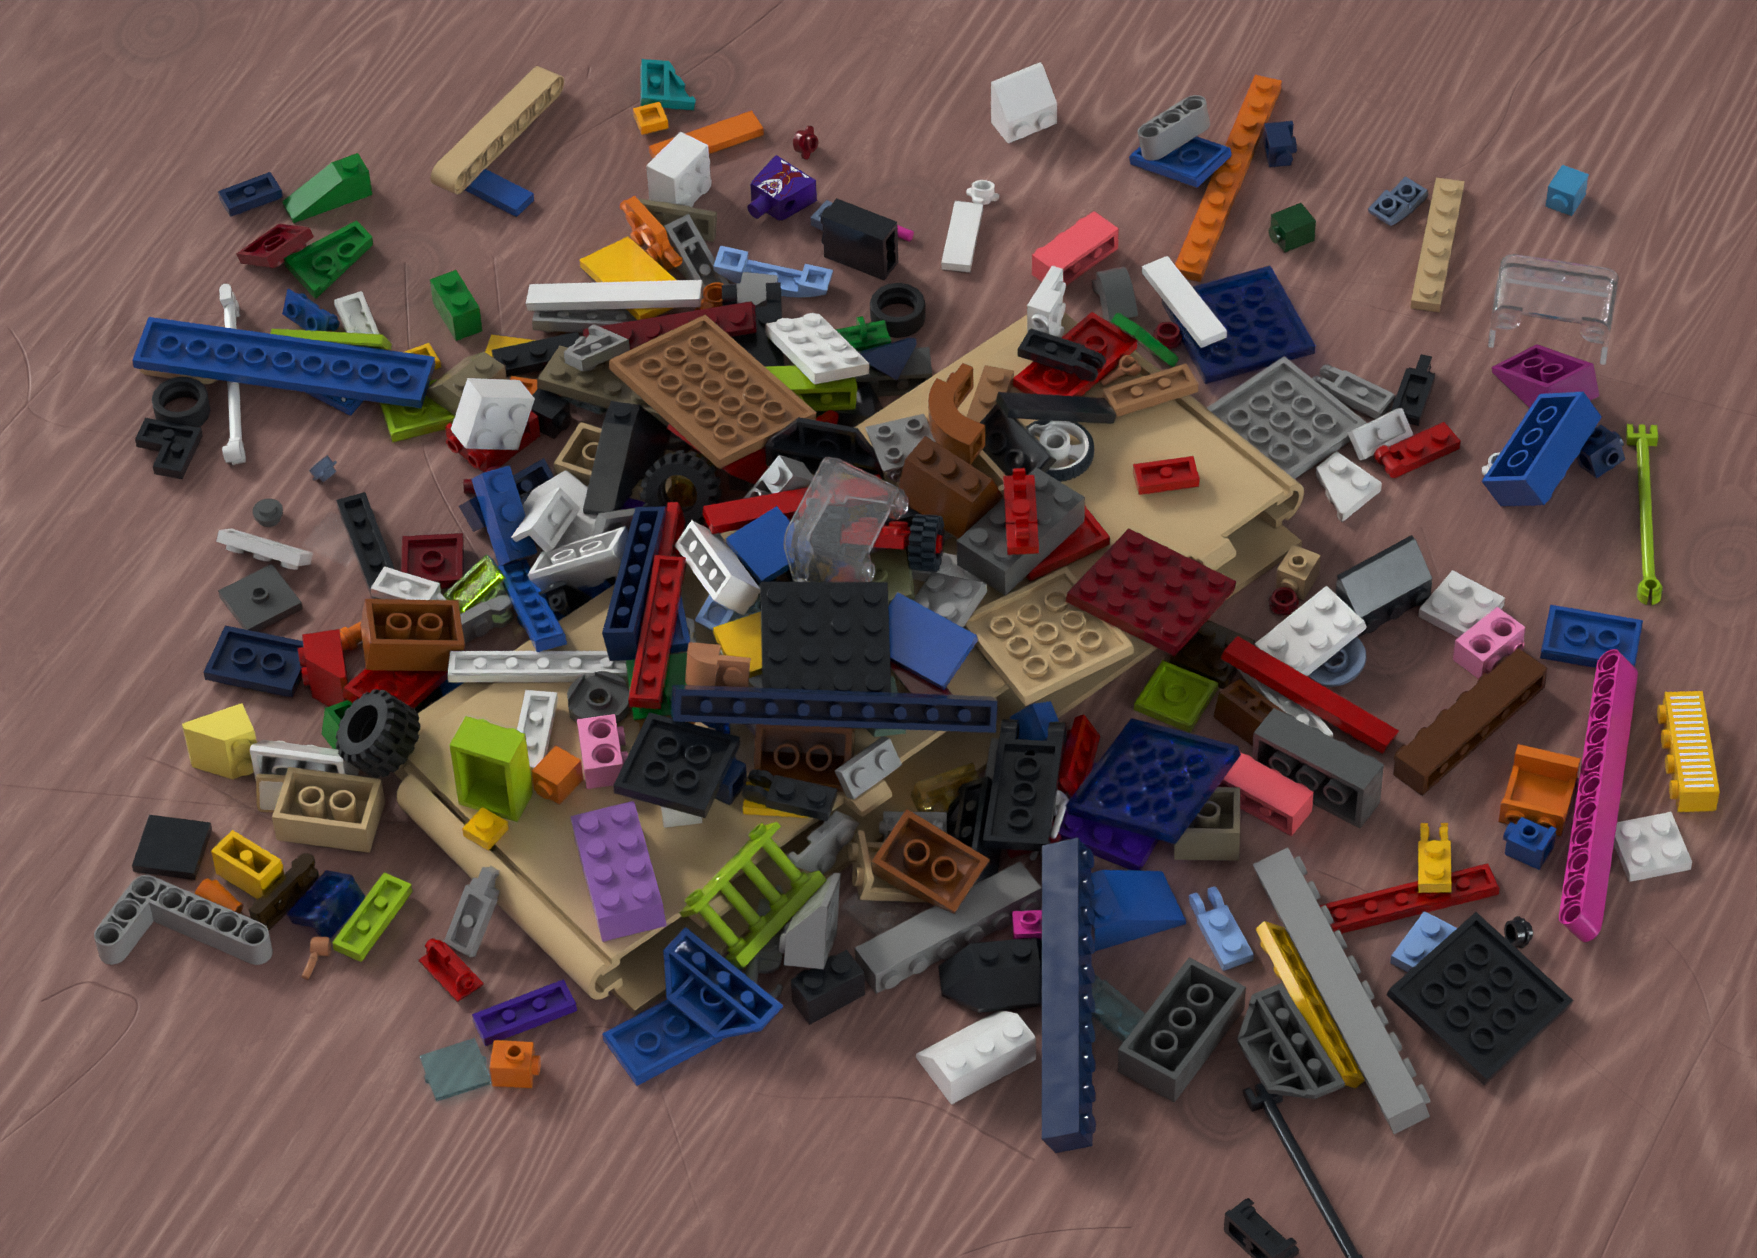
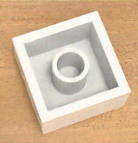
M682 132L646 165L649 200L692 207L694 202L702 194H706L711 187L708 145Z
M467 378L451 430L466 449L518 450L535 398L520 380Z

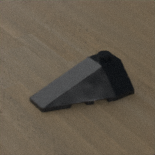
M616 401L610 402L602 426L583 513L598 515V513L620 510L632 495L633 488L640 480L646 477L645 474L648 469L664 457L671 437V431L641 405Z

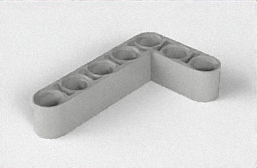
M141 875L135 878L94 932L101 961L110 965L122 962L129 955L153 921L250 964L260 965L266 963L273 954L269 930L264 924L151 875Z

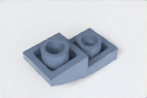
M1405 176L1391 192L1385 190L1368 208V212L1392 226L1403 220L1427 199L1428 190Z

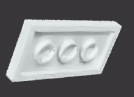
M808 313L800 318H781L776 322L765 324V335L813 384L869 374V363L820 314Z

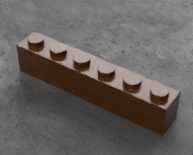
M1517 648L1511 655L1502 657L1495 669L1489 674L1484 673L1471 690L1462 692L1455 704L1449 709H1443L1431 725L1421 728L1416 734L1415 739L1407 746L1402 745L1396 751L1393 758L1395 761L1393 775L1423 796L1545 688L1548 668L1520 648Z

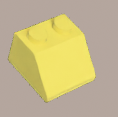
M242 703L182 723L192 767L229 779L247 776L254 772L250 747L252 744L257 743L254 728Z

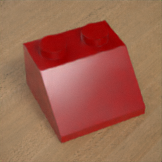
M335 629L302 634L303 647L298 648L300 667L307 666L301 668L304 686L310 685L312 698L328 707L346 701L347 699L342 696L343 687L348 684L340 630Z

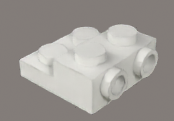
M1051 266L1028 303L1027 333L1032 328L1060 338L1064 335V327L1061 326V320L1066 308V304L1063 303V295L1066 289V283L1063 282V269Z

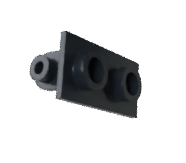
M566 581L552 583L548 589L538 592L539 596L549 601L550 608L553 611L559 612L564 616L569 615L593 599Z

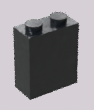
M837 198L829 208H825L820 220L821 224H823L821 242L824 245V257L885 281L899 262L897 221Z

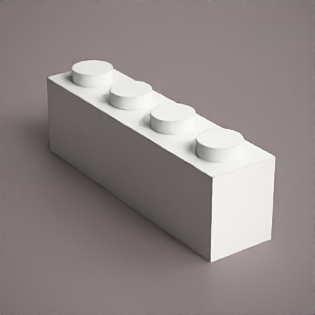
M691 520L676 542L675 547L683 557H686V562L712 599L744 616L749 607L755 604L760 593L759 586L720 534H712L710 529Z

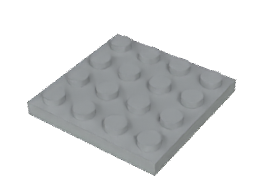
M1285 356L1207 407L1209 411L1294 479L1349 443L1351 440L1348 432L1367 423Z

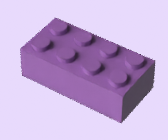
M634 801L570 816L577 850L602 942L667 926L661 895Z

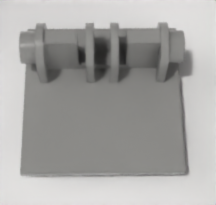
M924 414L865 427L883 473L887 472L888 478L894 482L900 481L905 459L924 436L936 442Z

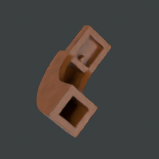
M962 363L955 373L952 372L946 382L938 378L934 381L928 398L929 427L937 444L971 465L985 447V425L965 417L958 411V407L974 388L973 367Z

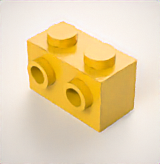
M234 830L211 850L216 874L256 899L261 898L274 885L275 881L284 875L281 859Z

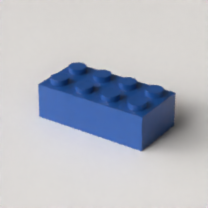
M1584 392L1539 394L1481 482L1500 506L1545 505L1550 500L1559 482L1565 477L1566 471L1574 459L1580 454L1589 436L1594 433L1595 427L1602 416Z

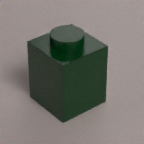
M1298 203L1271 214V225L1268 230L1272 242L1278 244L1284 253L1315 241L1316 220L1302 203Z

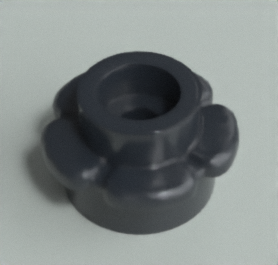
M1516 916L1513 920L1506 922L1504 935L1513 946H1519L1522 949L1532 940L1533 929L1531 924L1524 918Z

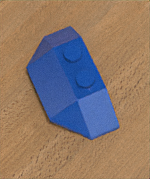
M686 927L663 950L667 1001L715 1040L759 1032L783 1008L779 1001Z

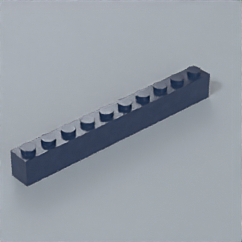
M672 685L671 718L673 721L996 733L998 701L992 696Z
M1079 838L1042 846V1140L1055 1153L1093 1146V1133L1096 1131V1121L1092 1113V1103L1096 1100V1092L1092 1084V1072H1095L1096 1069L1095 1059L1092 1054V1042H1095L1096 1038L1092 1025V1013L1095 1012V1001L1092 996V983L1095 982L1092 954L1095 952V944L1091 936V925L1095 923V916L1091 907V897L1095 893L1094 884L1091 879V868L1094 867L1095 862L1092 851L1089 848L1087 849Z

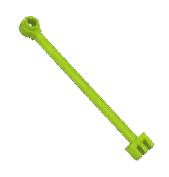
M1627 424L1626 445H1636L1643 573V580L1639 583L1637 589V598L1641 603L1647 605L1649 591L1652 589L1651 604L1654 605L1660 602L1663 591L1661 583L1655 576L1649 446H1657L1658 427L1657 425H1651L1650 434H1646L1645 424H1639L1638 433H1634L1633 424Z

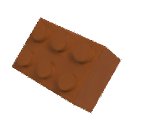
M365 599L360 626L366 670L448 671L450 651H464L465 642L458 600Z

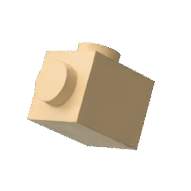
M1292 545L1277 569L1276 589L1280 587L1291 588L1295 591L1298 598L1304 600L1319 576L1321 555Z

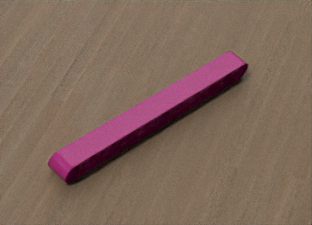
M1616 649L1605 652L1599 658L1596 666L1559 911V921L1582 942L1594 939L1602 928L1638 679V670Z

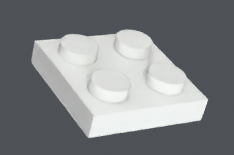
M1452 570L1420 607L1418 617L1459 638L1496 607L1502 609L1505 597Z
M1672 812L1617 822L1614 846L1629 882L1691 870L1692 860Z

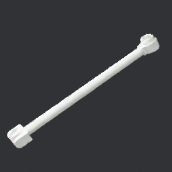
M223 284L220 286L219 292L220 302L224 308L225 328L237 329L236 317L240 316L239 304L232 292L231 286ZM227 381L230 438H228L229 442L227 445L222 447L226 463L236 465L246 462L241 430L239 383Z

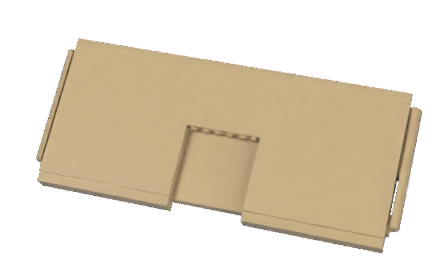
M1065 312L1061 320V326L1064 327V335L1079 323ZM1027 315L854 428H858L871 444L865 429L867 426L920 414L928 417V398L934 381L938 378L946 382L952 372L955 373L962 363L973 367L974 388L958 407V411L967 417L985 365L1014 370L1015 377L1033 362L1017 356V349L1027 334ZM1134 351L1130 356L1135 361L1129 364L1128 368L1138 363L1141 366V371L1138 375L1131 377L1125 373L1105 387L1099 381L1081 397L1103 398V389L1147 376L1160 370L1138 352ZM1119 365L1116 366V367H1115L1111 372H1109L1106 376H1108L1109 374H1111L1112 372H1114L1115 369H1117V368L1119 367ZM1012 383L1010 392L1023 393L1020 390L1013 387ZM1191 395L1117 417L1114 423L1111 424L1078 422L1089 431L1093 438L1094 458L1089 468L1083 474L1061 483L1085 497L1086 508L1110 536V545L1031 582L1025 577L1008 594L1064 567H1067L1079 581L1129 528L1235 580V590L1227 598L1229 599L1283 561L1292 545L1302 547V540L1284 527L1282 521L1284 519L1288 521L1299 509L1304 496V487ZM1019 419L1025 426L1029 425L1030 423H1033L1034 421H1038L1033 419ZM1069 434L1070 445L1081 444L1076 437ZM1194 456L1200 478L1199 487L1143 495L1138 494L1133 475V464ZM1070 459L1068 466L1075 463L1076 460ZM885 472V487L889 493V502L871 505L876 515L908 507L897 500L898 482L889 479L887 472ZM813 475L817 482L823 478L824 481L830 479L829 477ZM815 516L789 521L796 529L805 533L807 530H810V522ZM737 530L723 532L720 535L726 541V538ZM953 536L947 539L943 545V553L957 555L958 539ZM809 541L810 546L814 549L815 544H813V541ZM847 548L848 554L845 557L844 563L848 566V560L865 555L867 549L853 551ZM687 563L681 593L685 617L694 619L696 643L718 645L713 631L695 621L709 593ZM817 563L823 579H825L831 564ZM786 572L777 577V582L779 580L781 582H790ZM913 579L915 596L925 581ZM615 584L559 620L558 622L566 636L567 645L544 651H607L602 631ZM987 584V593L976 609L1005 595ZM760 593L755 604L749 607L746 614L751 615L761 611ZM1121 630L1133 644V654L1025 706L975 645L947 688L953 695L994 697L998 701L996 733L906 730V734L884 736L890 738L902 765L856 799L847 798L845 792H837V798L830 816L835 811L851 816L859 823L854 830V836L850 842H853L857 830L864 831L866 842H883V834L879 832V823L883 821V811L905 812L908 809L911 812H926L959 789L961 784L969 782L986 770L991 738L999 739L1002 719H1010V716L1033 703L1051 701L1057 717L1060 718L1158 648ZM529 640L514 651L536 650L531 640ZM891 671V676H894L898 693H909ZM573 682L463 683L417 713L420 718L418 722L421 723V729L418 732V735H420L418 742L415 743V749L408 756L405 764H401L399 769L394 772L402 780L397 790L399 807L471 879L479 877L482 867L492 866L499 870V876L495 879L494 887L500 890L496 904L591 998L595 1000L603 999L609 996L608 992L611 991L635 1016L666 995L663 950L685 927L720 955L727 952L728 946L699 912L684 918L679 912L687 905L685 899L696 889H702L750 840L748 837L750 831L761 823L767 825L778 822L781 827L771 838L786 856L792 851L799 855L811 844L807 841V837L825 822L810 817L797 818L743 814L744 797H742L741 791L731 805L714 799L706 818H702V823L664 828L661 806L615 794L613 786L586 788L578 725L576 721L570 718L567 692ZM626 682V683H627V688H628V690L630 691V689H629V682ZM749 682V688H755V687ZM525 690L557 692L558 703L547 754L555 746H558L581 759L584 780L559 805L550 799L540 797L536 793L531 775L533 795L518 822L503 818L508 821L509 830L488 851L463 836L462 828L479 810L458 804L449 744L465 716L484 719L491 724L517 730ZM601 696L598 700H592L594 703L605 702V697ZM632 707L628 715L621 722L617 723V727L623 726L626 745L620 746L621 752L627 751L628 755L646 720L634 721ZM702 722L708 728H714L717 731L740 737V747L735 758L746 764L748 778L750 771L754 770L755 735L744 724ZM856 728L854 756L881 737H873L866 728ZM634 801L661 895L667 926L602 942L577 850L570 816ZM848 844L844 845L839 851L832 868L823 874L826 879L833 873H839L852 864V861H848L847 858ZM762 847L750 858L774 888L780 885L784 894L792 888L790 886L791 880ZM797 867L800 872L810 873V871ZM740 869L729 882L757 913L759 900L766 897ZM721 891L708 902L738 938H744L750 932L747 921Z

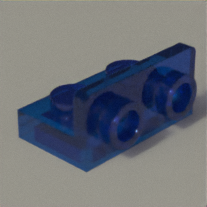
M326 870L287 913V916L292 924L312 927L319 937H329L331 939L365 899V895L352 875Z

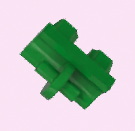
M863 316L856 317V326L835 329L857 352L891 343L885 320L865 324Z

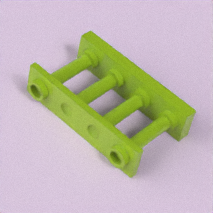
M778 822L767 825L761 823L752 829L748 834L750 840L702 889H696L685 899L687 905L679 912L683 918L698 914L699 912L726 943L729 954L725 959L737 969L744 968L827 881L819 870L810 873L800 872L771 837L781 827ZM761 847L791 880L790 886L792 888L786 894H780L750 860ZM740 869L770 902L769 907L771 910L765 916H759L729 882ZM719 891L722 892L749 924L748 929L750 932L744 938H738L708 904Z

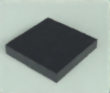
M149 815L132 863L133 872L196 880L211 835V822Z

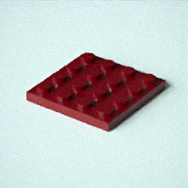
M1128 528L1067 592L1065 602L1175 656L1233 593L1236 581Z

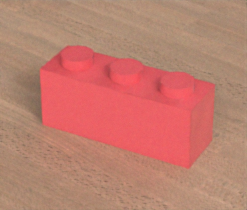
M1093 211L1086 217L1079 219L1075 225L1065 232L1059 233L1054 240L1044 247L1038 248L1032 254V275L1042 282L1051 266L1063 269V282L1067 286L1118 249L1119 228Z
M1232 749L1212 772L1211 787H1240V809L1290 836L1296 832L1312 812L1313 791L1309 790L1304 784L1296 783L1283 776L1278 770L1255 761L1248 754H1242Z

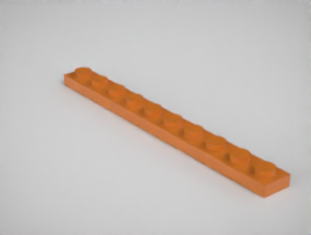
M1255 75L1225 144L1226 147L1231 148L1232 156L1213 173L1175 262V266L1188 280L1202 281L1264 132V123L1268 122L1282 89V80Z

